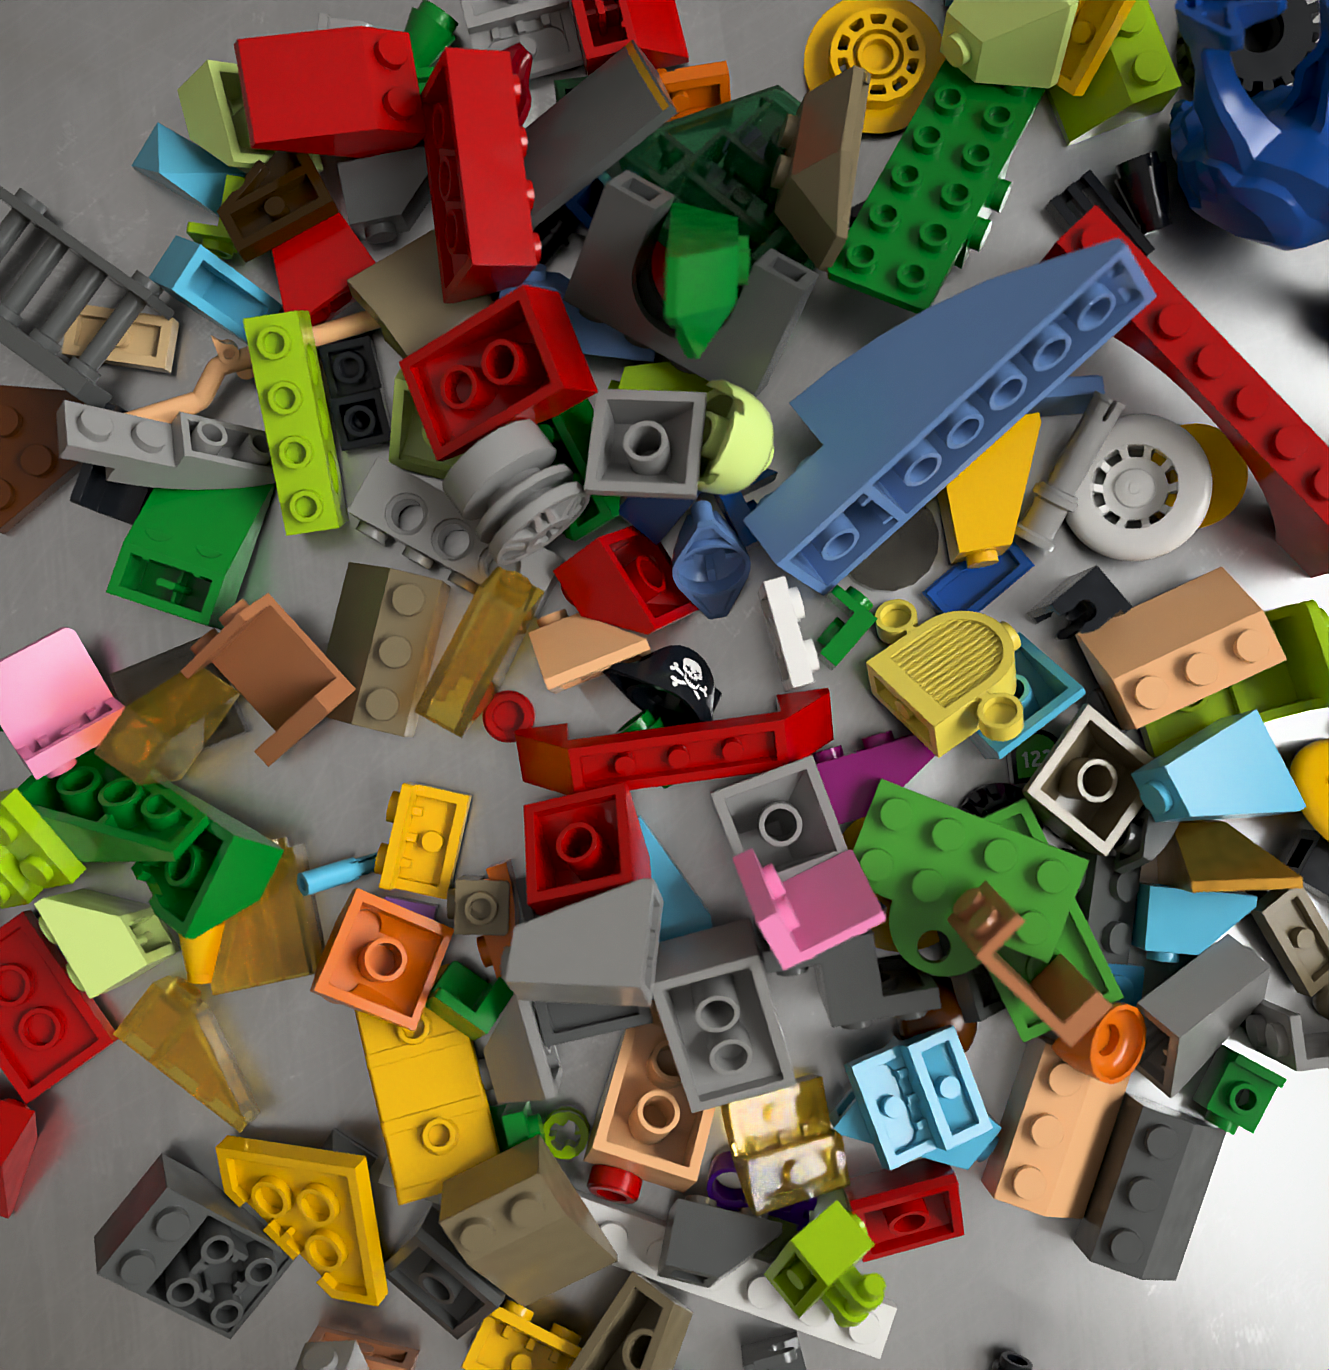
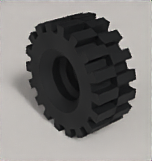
M1287 0V9L1278 16L1257 22L1256 24L1264 30L1268 38L1269 44L1265 51L1257 53L1244 48L1230 51L1231 61L1239 82L1249 97L1261 91L1272 90L1279 85L1293 86L1296 66L1315 49L1317 44L1315 42L1321 34L1320 22L1313 23V20L1319 15L1318 0L1311 4H1307L1306 0ZM1178 32L1176 43L1183 45L1176 53L1177 63L1179 65L1188 62L1189 66L1182 74V77L1186 84H1189L1195 78V68L1189 47L1180 32Z

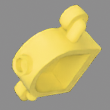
M889 600L878 607L875 612V617L878 618L875 621L877 634L882 641L891 645L866 662L871 692L929 750L940 758L979 729L985 737L994 741H1008L1020 734L1024 726L1023 706L1020 700L1014 696L1017 682L1014 651L1021 647V640L1010 624L1005 621L999 623L992 617L978 612L952 611L937 615L918 625L917 611L906 600Z

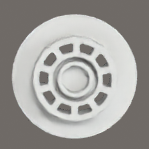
M1148 414L1119 416L1074 495L1078 498V506L1075 512H1068L1065 519L1073 533L1086 546L1112 559L1143 561L1170 553L1185 543L1195 533L1208 511L1213 488L1212 473L1207 456L1198 441L1187 430L1168 419ZM1144 449L1143 456L1130 457L1129 450ZM1154 453L1166 459L1161 466L1152 461ZM1120 454L1122 460L1113 467L1106 463L1113 456ZM1171 470H1175L1178 481L1168 484L1166 474ZM1099 471H1103L1106 474L1102 485L1095 484ZM1102 494L1106 504L1096 507L1094 495ZM1169 494H1177L1172 507L1165 505ZM1112 512L1120 519L1116 524H1112L1104 517ZM1158 512L1165 515L1156 523H1150V518ZM1129 521H1141L1142 523L1141 528L1134 529L1127 528Z

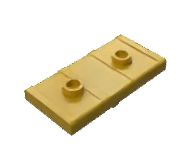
M449 964L440 966L432 988ZM426 1006L423 1009L415 1031H410L354 1009L399 1206L441 1194L444 1181L500 1154L473 1040Z

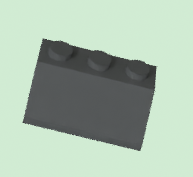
M1125 1092L1084 1217L1080 1220L1073 1242L1090 1262L1140 1280L1176 1281L1226 1131L1210 1122Z

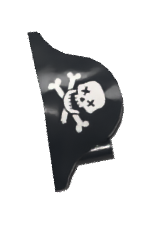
M669 645L651 652V654L641 658L636 663L619 662L603 671L609 680L635 706L642 711L648 709L654 717L660 716L665 727L713 721V712L722 697L721 691L714 686V678L705 660L694 650L681 645Z

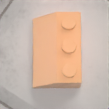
M1222 566L1132 607L1125 614L1111 618L1096 631L1084 634L1078 632L1075 634L1122 730L1138 729L1287 660L1263 609Z
M1040 1035L1027 1042L1000 1123L1002 1129L996 1135L999 1137V1141L988 1158L981 1182L996 1200L1045 1217L1083 1219L1131 1074L1122 1082L1111 1085L1096 1080L1074 1069L1061 1059L1051 1048L1055 1042L1054 1039Z

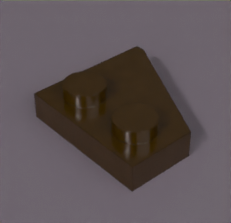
M276 151L266 164L258 160L246 174L243 185L238 190L233 191L217 210L237 252L245 263L340 212L309 154Z

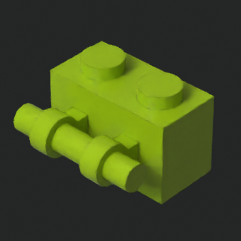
M838 1200L795 1235L764 1273V1276L799 1318L821 1299L833 1313L835 1322L843 1328L860 1325L869 1313L882 1303L886 1289L885 1280L880 1274L870 1273L861 1275L856 1269L855 1265L875 1244L868 1237L866 1226L856 1214H852V1211L845 1210Z

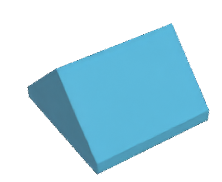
M1020 632L1017 634L1021 640V647L1014 651L1017 681L1014 696L1020 700L1023 706L1024 726L1018 736L1008 741L988 739L982 734L980 729L969 736L985 759H1002L1086 694L1082 685Z

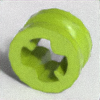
M572 1106L558 1107L546 1117L543 1125L546 1145L554 1157L558 1159H571L578 1156L585 1149L589 1139L590 1124L586 1115L579 1109ZM568 1120L574 1122L577 1125L574 1134L581 1135L576 1142L572 1139H567L564 1144L558 1143L555 1140L557 1130H551V1127L555 1123L564 1126Z

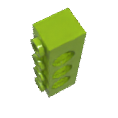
M291 311L244 318L243 323L286 536L340 528L349 520L309 311Z

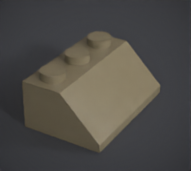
M354 562L348 563L326 657L356 690L326 716L327 718L397 736L414 737L451 589L448 584L442 580L397 569Z

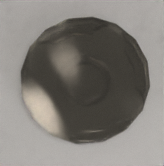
M923 506L847 576L854 583L873 592L893 593L914 585L930 570L938 553L939 531L932 512L926 506Z

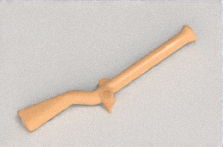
M366 310L312 326L316 347L381 328ZM211 335L218 355L207 363L193 392L125 412V414L172 424L179 412L196 415L211 404L225 375L236 372L244 380L254 377L248 346L239 349L233 340L226 339L222 341Z

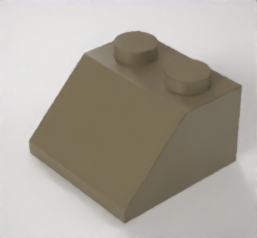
M1083 704L1022 789V792L1037 819L1077 851L1107 857L1143 805L1140 791L1131 773L1154 759L1089 704Z

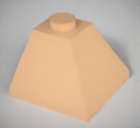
M566 609L536 620L539 629L528 633L546 687L555 694L604 675L603 671L616 663H634L651 654L647 639L606 623L582 617L579 613L568 617Z

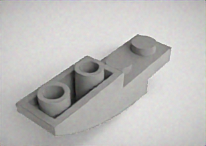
M64 400L56 412L59 458L104 466L106 481L135 486L187 490L233 489L276 483L266 432L184 412H179L172 424L68 400Z

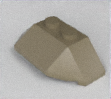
M852 66L806 93L796 115H786L778 138V146L785 148L784 155L780 154L777 159L770 184L771 187L778 189L775 214L816 268L824 272L828 271V267L833 266L848 237L852 198L869 84L872 75L867 70L857 66Z

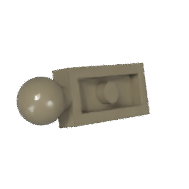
M1304 886L1298 889L1270 890L1257 901V906L1251 911V914L1297 993L1309 997L1313 996V1005L1316 1011L1322 1017L1329 1020V930Z

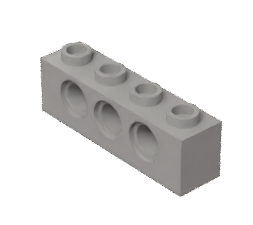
M379 456L376 458L347 512L360 520L356 530L383 545L388 536L404 544L406 547L402 552L403 556L427 569L431 568L433 562L442 565L452 571L447 580L474 595L479 587H482L498 596L493 604L494 606L519 620L522 619L525 612L536 618L538 617L558 581L553 570L565 562L563 557L543 547L515 562V571L509 579L505 581L492 580L488 571L489 565L493 560L489 553V544L481 542L476 536V527L481 519L472 521L464 519L443 491ZM410 505L420 506L423 511L421 523L412 530L400 529L398 523L400 512ZM454 530L466 531L469 535L467 549L460 555H447L443 548L445 537Z

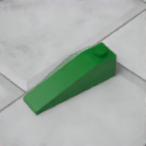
M113 746L103 750H96L95 747L76 757V765L59 776L47 778L44 775L36 780L31 774L17 788L80 862L176 861L210 824L205 813L172 789H163L154 783L146 770L140 766L137 768L131 766L125 761L123 754Z
M124 758L134 768L142 767L134 761ZM142 767L150 774L154 783L163 789H172L205 813L210 822L176 861L135 862L131 867L136 879L146 882L153 895L148 902L154 914L182 937L193 940L259 901L276 870L284 849L251 827Z

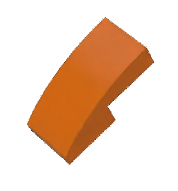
M511 859L490 865L486 868L488 878L483 879L506 880L510 883L509 932L504 936L482 935L476 938L485 968L493 966L496 978L502 977V953L506 946H511L513 929L519 925L520 920L519 895Z

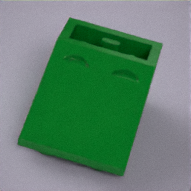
M276 484L212 490L154 488L123 541L106 593L222 630L224 626L219 621V618L236 602Z

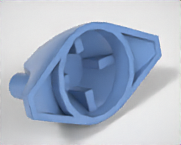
M700 500L692 504L691 514L686 516L679 531L673 551L672 576L678 589L709 619L727 617L748 578L751 569L750 557L742 540L730 524L716 510H712L710 502Z

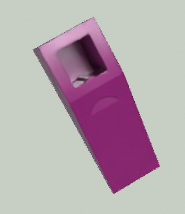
M892 730L862 738L864 748L844 754L842 746L839 745L815 752L812 755L840 825L867 816L881 778L904 787L935 754L914 734L894 739Z

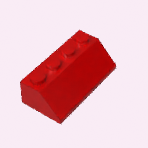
M445 47L420 97L427 131L424 137V147L443 302L457 303L520 286L540 262L541 241L538 233L532 230L530 213L534 206V187L532 181L526 179L524 159L527 154L528 140L525 128L519 126L517 107L521 97V84L519 76L512 73L510 51Z

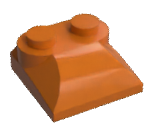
M355 888L338 915L315 970L310 992L322 996L331 1003L342 1004L410 1031H415L454 929L364 890Z

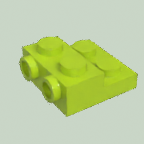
M17 788L1 791L0 908L4 909L30 904L43 889L73 884L86 870V867Z

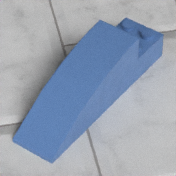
M1116 238L985 280L929 307L880 335L830 369L789 402L823 446L813 455L802 460L795 472L774 492L765 495L758 502L756 508L743 520L773 562L784 571L825 596L1157 297L1128 246L1120 238Z

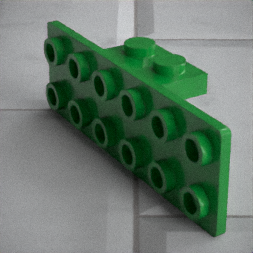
M945 59L848 231L847 240L833 266L828 267L827 278L915 314H919L931 307L952 267L956 266L962 269L971 250L980 252L983 248L992 225V221L988 220L992 210L998 213L1002 211L1012 188V182L1005 180L1010 157L1047 88L975 83L958 67L952 66Z

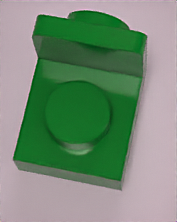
M836 585L826 597L849 617L845 623L836 617L817 639L824 646L817 655L818 659L830 670H833L878 619L869 612L874 606L871 601L852 586H849L845 591L839 585Z

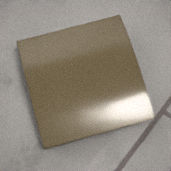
M432 229L347 280L351 296L381 326L384 340L402 359L494 303L489 294L457 303L443 302L435 229Z

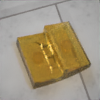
M809 1074L795 1078L796 1086L720 1106L736 1172L750 1211L756 1216L851 1186L843 1137L836 1130L831 1129L822 1076Z

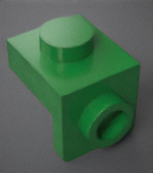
M530 1101L500 1103L489 1106L500 1153L540 1134L545 1142L541 1116L539 1113L532 1114Z

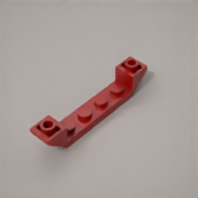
M828 688L778 694L776 695L778 712L570 740L567 723L515 730L523 782L570 795L622 782L628 785L629 790L766 772L809 756L834 740L830 691Z

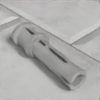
M1094 391L1089 405L1047 480H1040L1039 483H1035L1032 489L1035 496L1020 523H1017L1016 535L1038 547L1053 551L1056 545L1053 541L1055 534L1067 513L1075 512L1078 506V498L1074 495L1122 410H1125V405L1098 391Z

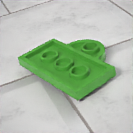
M882 778L853 849L873 892L892 900L889 910V929L897 950L912 966L936 976L960 975L982 963L946 919L953 913V907L960 896L969 889L978 888L985 880L1025 921L1002 945L1049 964L1089 863V860ZM937 930L948 937L950 948L943 958L929 960L920 954L917 947L918 940L927 931Z

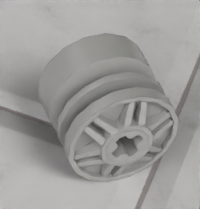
M530 419L512 422L481 439L457 460L449 469L442 482L444 493L464 519L470 521L481 519L476 527V536L481 542L489 544L490 555L497 564L501 565L517 562L556 539L581 515L588 505L590 495L585 494L582 484L577 481L573 482L574 473L568 466L564 464L551 466L556 458V449L538 425Z

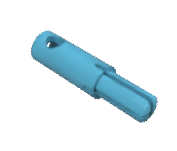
M378 852L356 859L350 857L298 873V888L302 895L307 896L358 880L359 876L374 872Z

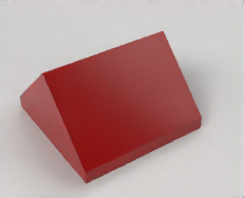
M922 1158L907 1162L891 1171L881 1169L841 1180L848 1210L852 1211V1214H856L866 1226L868 1237L875 1244L862 1258L863 1263L965 1235L959 1184L955 1172L948 1164Z

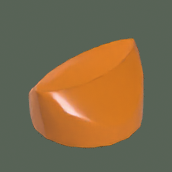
M1123 1002L1111 1003L1113 1007L1072 1047L1059 1036L1053 1043L1052 1050L1071 1067L1096 1080L1110 1085L1122 1082L1133 1072L1141 1059L1145 1048L1147 1031L1144 1017L1138 1008Z

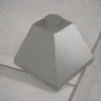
M598 389L584 485L585 494L696 499L707 405L706 392Z
M812 754L710 792L734 856L752 848L762 867L770 863L773 864L782 882L848 850Z
M514 994L483 1050L485 1058L478 1060L483 1085L487 1091L494 1089L498 1103L538 1101L557 1097L563 1078V1071L556 1046H544L535 1001H521Z

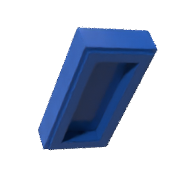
M1013 540L1012 545L1005 553L998 556V563L969 569L967 568L966 561L958 562L921 592L920 595L937 615L952 611H973L979 613L1035 565Z

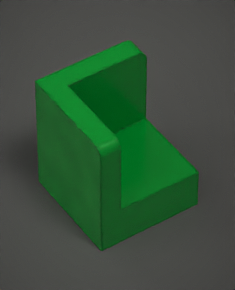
M452 961L431 989L425 1006L474 1041L488 1034L514 993L501 977L487 983L460 962Z

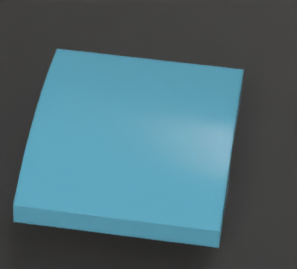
M947 1025L910 1037L844 1064L882 1168L891 1171L936 1148L948 1151L993 1129L954 1025Z

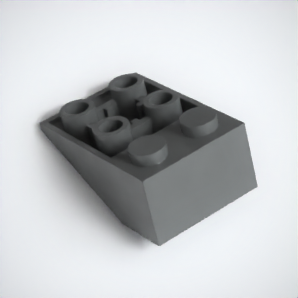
M162 1153L94 1236L96 1271L98 1275L229 1339L235 1335L294 1260L263 1231L266 1227L243 1207L239 1208L208 1178Z

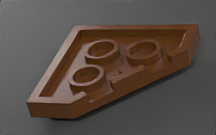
M0 385V533L6 534L81 470L83 462L59 458L56 412L64 400L85 404L66 390Z

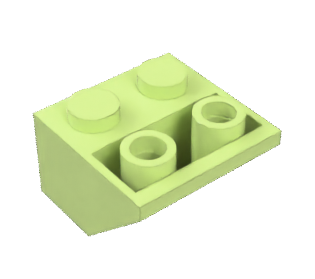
M84 888L45 897L34 903L41 915L38 922L43 934L51 943L58 944L68 961L66 969L70 980L80 991H86L90 999L129 983L181 951L164 921L154 914L149 904Z

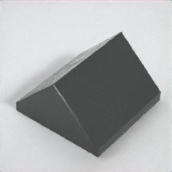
M431 1206L383 1262L385 1275L393 1285L458 1340L498 1309L505 1298V1293L466 1263L439 1224L440 1212Z

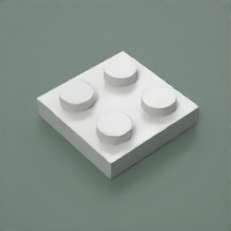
M785 576L764 581L757 593L784 690L786 692L814 683L812 673L820 670L812 639L803 641L798 622L805 618L800 592L797 586L788 588Z

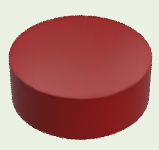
M506 690L494 694L486 702L482 719L486 731L494 739L501 742L514 743L516 742L515 730L534 728L536 711L532 702L525 695L516 691Z
M593 1165L588 1178L587 1188L592 1194L605 1200L621 1204H633L638 1201L643 1180L637 1175L617 1167Z

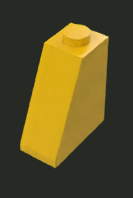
M1039 412L1023 416L937 494L951 564L966 561L967 568L969 569L990 566L998 563V556L1003 555L1012 545L1041 426Z

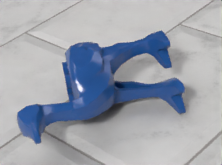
M1176 0L1175 13L1178 31L1189 47L1195 68L1193 100L1181 99L1174 103L1170 113L1171 121L1169 127L1171 131L1172 156L1177 163L1178 182L1188 200L1189 207L1205 220L1235 236L1282 251H1292L1328 240L1329 0H1318L1321 34L1315 49L1296 66L1293 86L1279 85L1272 90L1261 91L1252 97L1248 96L1239 82L1231 61L1230 51H1236L1244 47L1245 28L1257 22L1278 16L1287 9V0Z

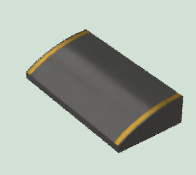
M631 40L525 128L528 140L527 154L524 159L526 179L532 181L534 187V206L530 213L532 229L678 113L658 71L634 40Z

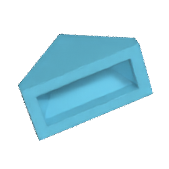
M158 122L131 165L136 171L218 218L217 210L222 204L226 175L246 176V173L242 170L227 166L202 147Z

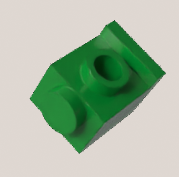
M1222 1044L1213 1057L1192 1100L1208 1109L1204 1119L1220 1129L1235 1135L1237 1129L1241 1127L1254 1134L1277 1088H1283L1287 1079ZM1244 1089V1091H1243V1093H1242V1095H1241V1097H1240V1099H1239V1101H1238V1103H1237V1105H1236V1103H1235L1236 1094H1237L1240 1090Z

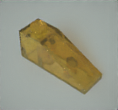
M168 975L153 982L113 1035L241 1133L257 1118L260 1110L211 1007L200 999L202 996L201 991L185 978L179 976L173 978Z

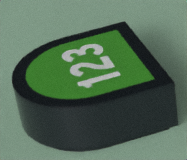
M1039 729L1007 754L1010 784L1027 783L1057 742L1058 739L1053 734Z

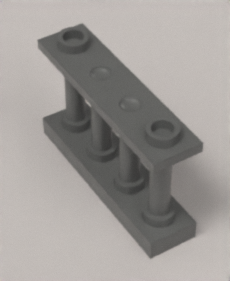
M0 186V200L11 208L0 223V262L30 222L49 235V238L0 302V343L87 405L104 409L106 403L113 396L96 384L101 377V374L97 372L146 305L170 320L175 311L159 299L164 290L138 270L135 271L132 277H129L44 217L43 214L48 208L25 190L19 188L15 195ZM69 249L89 264L41 329L38 330L34 327L28 335L18 328L24 320L20 317V314ZM108 277L128 292L81 356L77 358L73 355L67 363L57 356L62 348L58 343Z

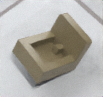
M463 875L456 879L455 888L449 887L447 896V918L454 920V934L506 935L509 932L510 883L506 880H483L484 876Z

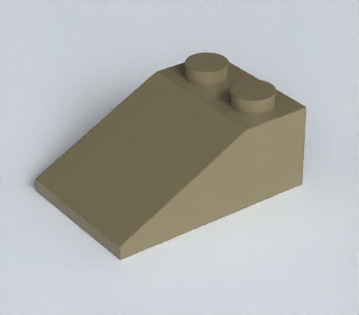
M540 1134L443 1182L439 1224L470 1267L523 1307L618 1261L616 1251Z

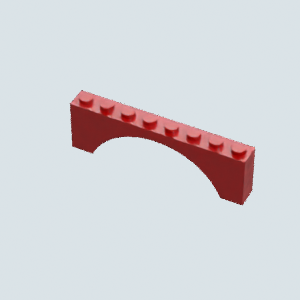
M1095 205L1055 242L1041 262L1116 238H1120L1128 246L1157 297L1112 337L1124 343L1157 367L1208 415L1240 454L1263 491L1274 519L1275 541L1310 578L1329 574V446L1117 225Z

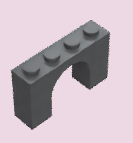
M629 170L608 181L604 187L563 300L578 308L579 313L584 318L597 323H605L623 333L625 339L631 344L640 348H650L670 359L671 364L676 369L687 374H697L709 382L712 380L727 381L757 397L767 386L819 274L771 248L754 263L749 274L748 285H744L730 318L723 322L699 359H687L676 339V326H669L665 319V301L657 290L652 274L653 250L675 195Z

